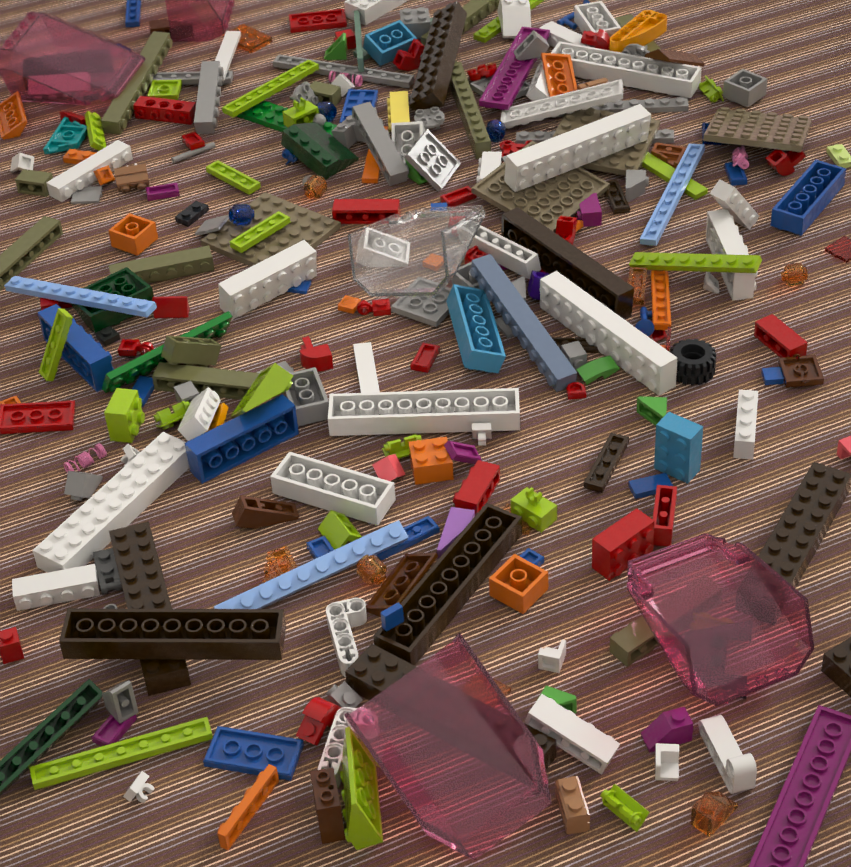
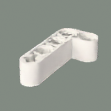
M361 598L333 602L326 607L329 632L340 671L344 677H346L345 671L359 657L351 628L361 626L367 621L366 603Z
M343 707L336 712L318 770L333 767L337 788L341 783L340 771H342L345 728L350 726L358 739H375L379 735L378 716L374 711Z
M718 715L699 720L698 727L701 737L728 791L734 794L755 788L757 767L754 757L751 753L742 754L724 717Z

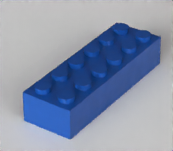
M815 160L773 207L771 226L802 236L844 186L846 168Z
M57 304L37 312L46 342H48L57 309L60 308ZM73 318L67 335V341L62 351V358L98 392L102 390L106 373L114 370L111 361H113L112 356L103 349L99 342L97 343L93 339L91 334H87L81 325L79 326Z
M282 394L186 442L185 448L190 472L203 484L298 435L295 405Z

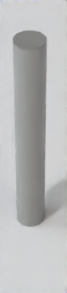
M215 143L205 144L204 147L174 156L171 160L173 163H177L215 148Z

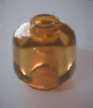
M320 175L311 176L303 186L305 195L309 199H320L327 191V181Z
M800 262L785 265L784 271H781L782 282L786 281L789 287L803 285L805 280H808L807 267L803 266Z
M365 555L356 565L358 567L357 575L369 586L374 584L380 585L387 577L385 575L387 566L376 555Z

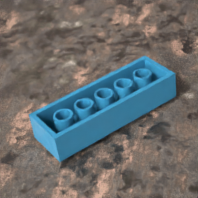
M453 284L446 302L464 368L481 370L488 373H499L506 355L486 293L481 289Z

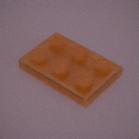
M240 24L238 27L229 30L241 31L237 47L251 54L272 43L271 36L246 24Z

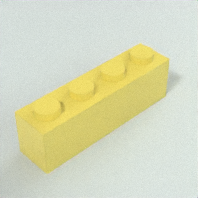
M408 91L390 92V98H387L389 132H392V123L410 122Z

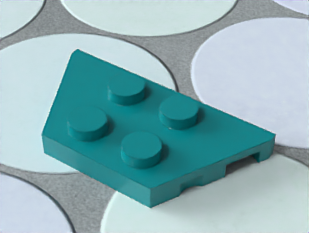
M64 117L43 148L44 154L78 149L88 134L87 126L76 121L72 123L67 117Z

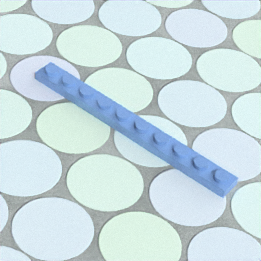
M689 143L640 237V244L657 246L705 151V144Z
M19 276L12 277L4 285L6 291L146 318L157 308L155 302L145 299Z
M398 520L214 606V609H262L407 541L408 535Z

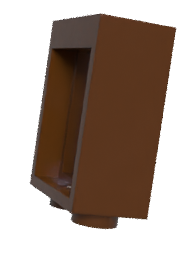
M334 768L310 771L322 844L345 840Z

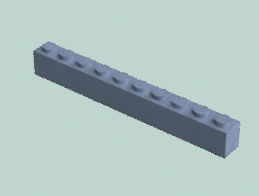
M488 254L473 259L470 268L471 276L477 280L480 289L484 290L488 300L492 301L496 311L502 315L505 324L509 325L513 335L519 339L522 348L526 349L529 353L530 359L536 363L539 372L544 374L549 386H552L558 392L566 389L568 384L576 382V370L493 256Z

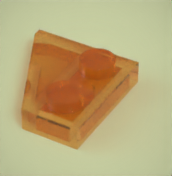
M287 546L267 552V564L264 568L265 575L262 584L298 567Z

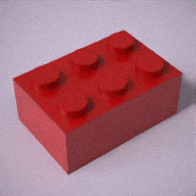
M636 508L592 539V568L610 581L614 577L621 575L630 566L635 565L638 560L649 555L654 548L655 521Z

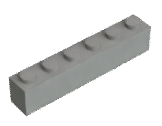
M202 61L194 117V126L197 134L215 133V127H218L216 117H219L218 106H220L221 76L224 75L220 61Z
M371 102L353 106L352 118L388 185L392 186L407 181L409 168L404 164L401 153H398L396 150V144L390 139L389 131L385 130L382 119H379L376 108L372 106Z

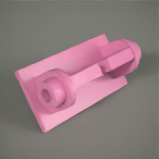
M744 145L740 148L737 147L732 152L733 166L738 165L741 169L749 167L748 154L745 152Z

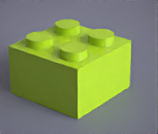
M116 388L104 412L110 441L132 443L135 436L138 435L139 427L145 420V413L142 412L141 408L142 399L139 398L138 390Z

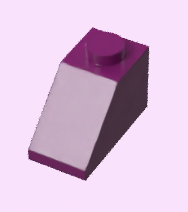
M597 193L591 194L579 204V211H576L577 220H582L584 227L602 226V211Z
M685 707L663 712L641 732V737L649 753L655 751L656 743L683 744L690 742L693 735V722Z

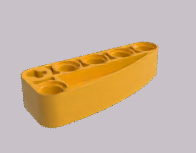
M652 10L642 11L610 37L609 51L622 53L623 49L629 44L644 46L667 31V15Z

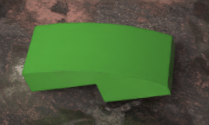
M605 356L588 362L576 370L585 384L588 385L601 376L606 379L620 370V368L611 356Z

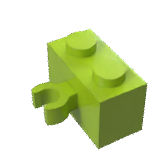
M300 97V103L294 100V107L282 112L286 127L294 124L313 123L314 116L319 114L318 107Z
M526 487L511 499V513L521 516L523 522L542 533L557 520V505L542 497L541 492L536 493L532 487L530 489Z

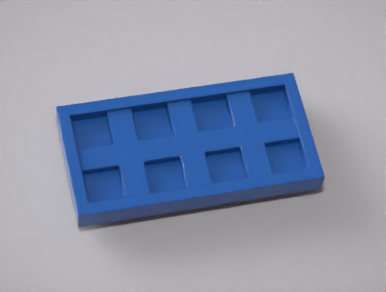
M348 89L339 123H342L346 117L352 115L353 106L371 102L372 106L376 107L378 90Z

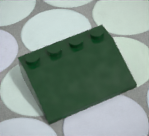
M316 122L294 124L282 132L281 145L324 181L359 160L355 154Z
M128 267L83 288L152 301L154 297L152 287ZM71 303L87 327L94 333L135 316Z

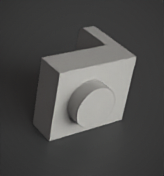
M345 681L339 687L334 684L326 693L329 696L326 699L327 701H331L342 708H356L363 700Z

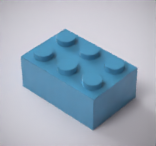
M398 20L366 34L363 48L379 66H382L394 60L398 49L408 52L413 39H417V37L401 20Z
M668 412L656 424L654 469L667 473V475L688 484L700 471L703 426Z

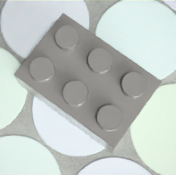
M316 367L290 373L293 375L291 379L293 384L287 392L285 391L282 394L295 405L298 426L327 420L329 400Z

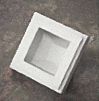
M706 272L703 289L718 294L719 281L710 272Z

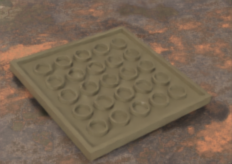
M721 107L717 109L704 133L703 141L801 152L810 130L812 119L808 118V116L792 117L793 115L791 114L777 115L775 112L765 114L757 110L747 112L745 109L730 110L728 107Z
M594 108L577 110L571 114L565 113L553 137L615 113ZM651 118L648 139L646 141L580 167L626 176V170H639L660 127V120Z
M531 141L529 144H527V145H526L525 147H523L522 149L527 148V147H530V146L535 145V144H537V143L534 142V141ZM505 161L472 187L471 193L504 212L518 207L556 233L557 219L560 216L575 217L576 211H579V204L593 193H597V196L600 197L609 189L610 183L578 167L514 192L504 181Z
M264 192L228 219L219 231L211 232L201 240V246L209 245L210 250L252 267L303 240L315 249L341 228V222ZM279 211L290 217L291 223L243 253L230 247L229 241Z

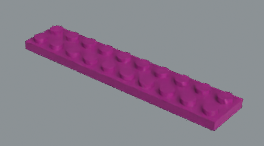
M521 27L481 96L479 106L500 110L510 109L537 58L517 60L514 54L515 49L533 30L546 40L550 36V30Z
M818 705L748 867H805L851 754V715Z

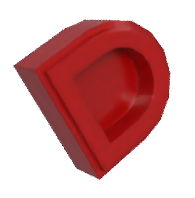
M572 382L567 385L568 400L586 398V389L582 383Z

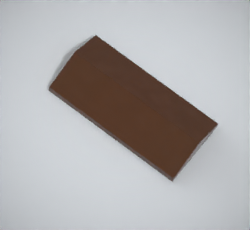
M657 49L645 54L646 58L696 66H704L705 64L693 53Z
M405 554L368 602L366 612L381 617V612L398 602L401 604L431 567L438 554Z

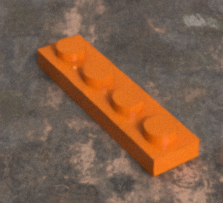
M268 764L265 770L259 773L253 786L246 790L242 801L232 809L227 821L220 825L217 834L221 848L226 850L231 848L278 784L277 767Z

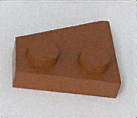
M655 142L651 154L670 166L677 168L687 147Z

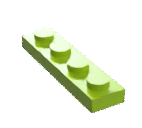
M87 110L85 121L90 147L100 151L106 147L101 117L97 113Z
M219 160L206 166L207 173L249 195L261 188L259 181Z
M278 211L229 241L230 247L243 253L291 223L290 217Z
M61 308L57 309L39 369V374L46 381H54L73 317L65 309Z

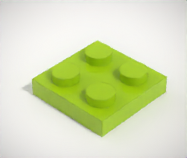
M152 80L148 97L178 100L182 80Z

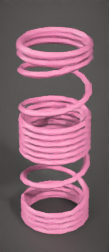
M330 71L328 76L329 82H333L336 77V71ZM342 72L340 73V74H344V75L350 80V74H349V73H344V72H343V73H342ZM357 75L355 78V86L357 87L362 85L363 78L361 75Z
M100 443L96 444L93 450L99 459L106 457L107 452L103 445ZM89 448L88 453L84 451L75 456L74 461L68 460V462H65L64 468L66 472L74 471L69 461L73 462L77 470L80 471L76 464V457L83 468L92 465L94 460L90 456V449L93 448Z

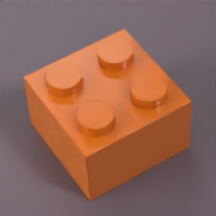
M130 213L108 230L112 247L137 256L158 239L156 223L154 221Z
M447 437L408 442L415 485L454 480L453 462L444 446L448 441Z
M513 554L489 578V596L522 614L548 590V571L516 554Z

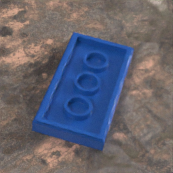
M217 726L203 763L205 767L259 775L270 764L277 767L279 779L291 781L304 747V741Z

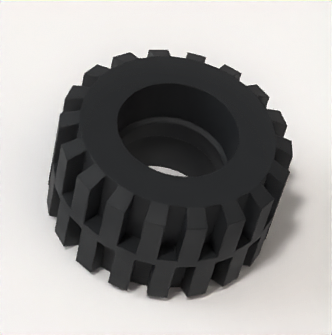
M698 339L680 340L679 343L673 344V347L670 348V353L677 357L676 381L682 382L685 385H701L703 382L707 383L709 379H712L713 375H715L716 367L715 348L711 347V344L705 343L706 341Z

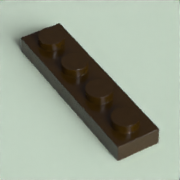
M610 433L584 481L585 489L603 493L629 444V437Z

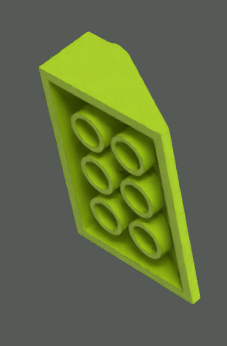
M276 363L265 368L259 373L230 417L234 419L272 397H277L281 393L287 392L293 384L291 381L293 375Z
M349 726L345 728L342 771H340V777L344 784V789L341 791L343 801L345 802L343 816L347 823L344 834L347 842H351L356 850L382 843L383 834L376 765Z

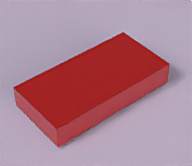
M196 132L181 136L182 142L191 151L205 146L204 140Z
M465 186L440 196V201L442 203L447 202V207L452 208L477 198V195L471 193L472 189L469 186Z
M422 343L410 364L411 370L428 373L440 352V346Z

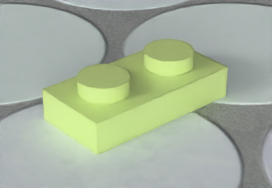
M842 144L827 147L826 152L836 166L843 168L851 167V155Z

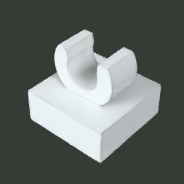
M472 423V439H478V446H486V439H492L491 423Z
M130 444L123 448L126 454L121 458V461L125 463L124 467L140 453Z
M141 771L123 797L131 802L136 796L139 802L145 803L148 797L143 794V790L149 794L154 790L151 784L145 783L149 775Z

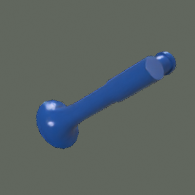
M584 0L583 4L590 3V1ZM574 12L558 20L557 24L561 26L566 24L575 30L577 24L571 21L574 18Z
M641 307V320L637 322L635 328L650 336L654 331V324L648 320V318H652V311H648L646 307Z

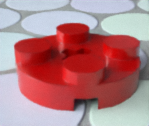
M490 63L487 66L481 64L477 66L476 70H468L469 80L476 81L480 80L481 77L486 76L487 78L494 75L497 70L496 63Z

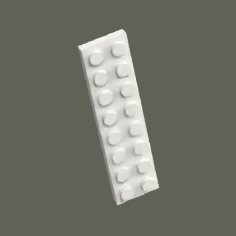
M622 79L512 106L509 110H502L501 127L502 129H510L516 125H526L532 121H542L548 117L554 118L561 114H571L577 110H587L593 106L618 102L623 99Z

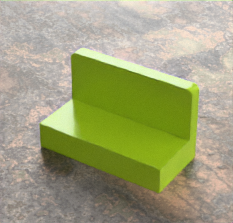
M330 510L318 527L320 533L327 538L334 550L346 545L348 541L353 542L362 537L345 514Z

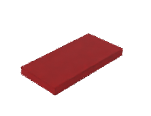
M344 9L289 14L291 33L347 27Z
M75 400L0 404V434L73 430L76 408Z

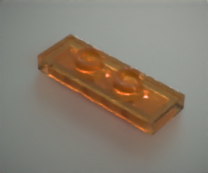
M630 267L628 284L634 287L633 304L644 305L647 268Z

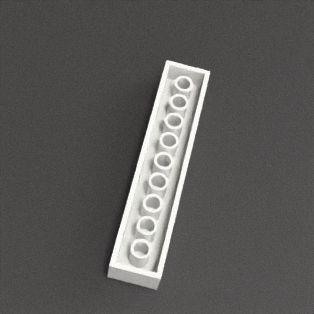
M560 41L551 52L555 54H570L574 75L582 79L597 80L606 78L609 82L622 79L623 86L649 90L655 93L660 92L683 98H692L701 83L702 67L666 62Z
M639 104L506 155L504 181L514 192H517L644 142L648 139L651 114Z
M555 271L540 279V308L549 313L577 336L586 338L588 344L598 347L601 354L611 356L616 364L625 372H628L660 396L676 387V356L559 272Z
M519 388L330 394L328 426L330 436L472 432V423H491V431L520 430Z
M162 432L32 550L37 568L45 572H53L87 565L94 558L93 552L103 550L111 542L109 531L127 527L189 469L185 448L186 442Z

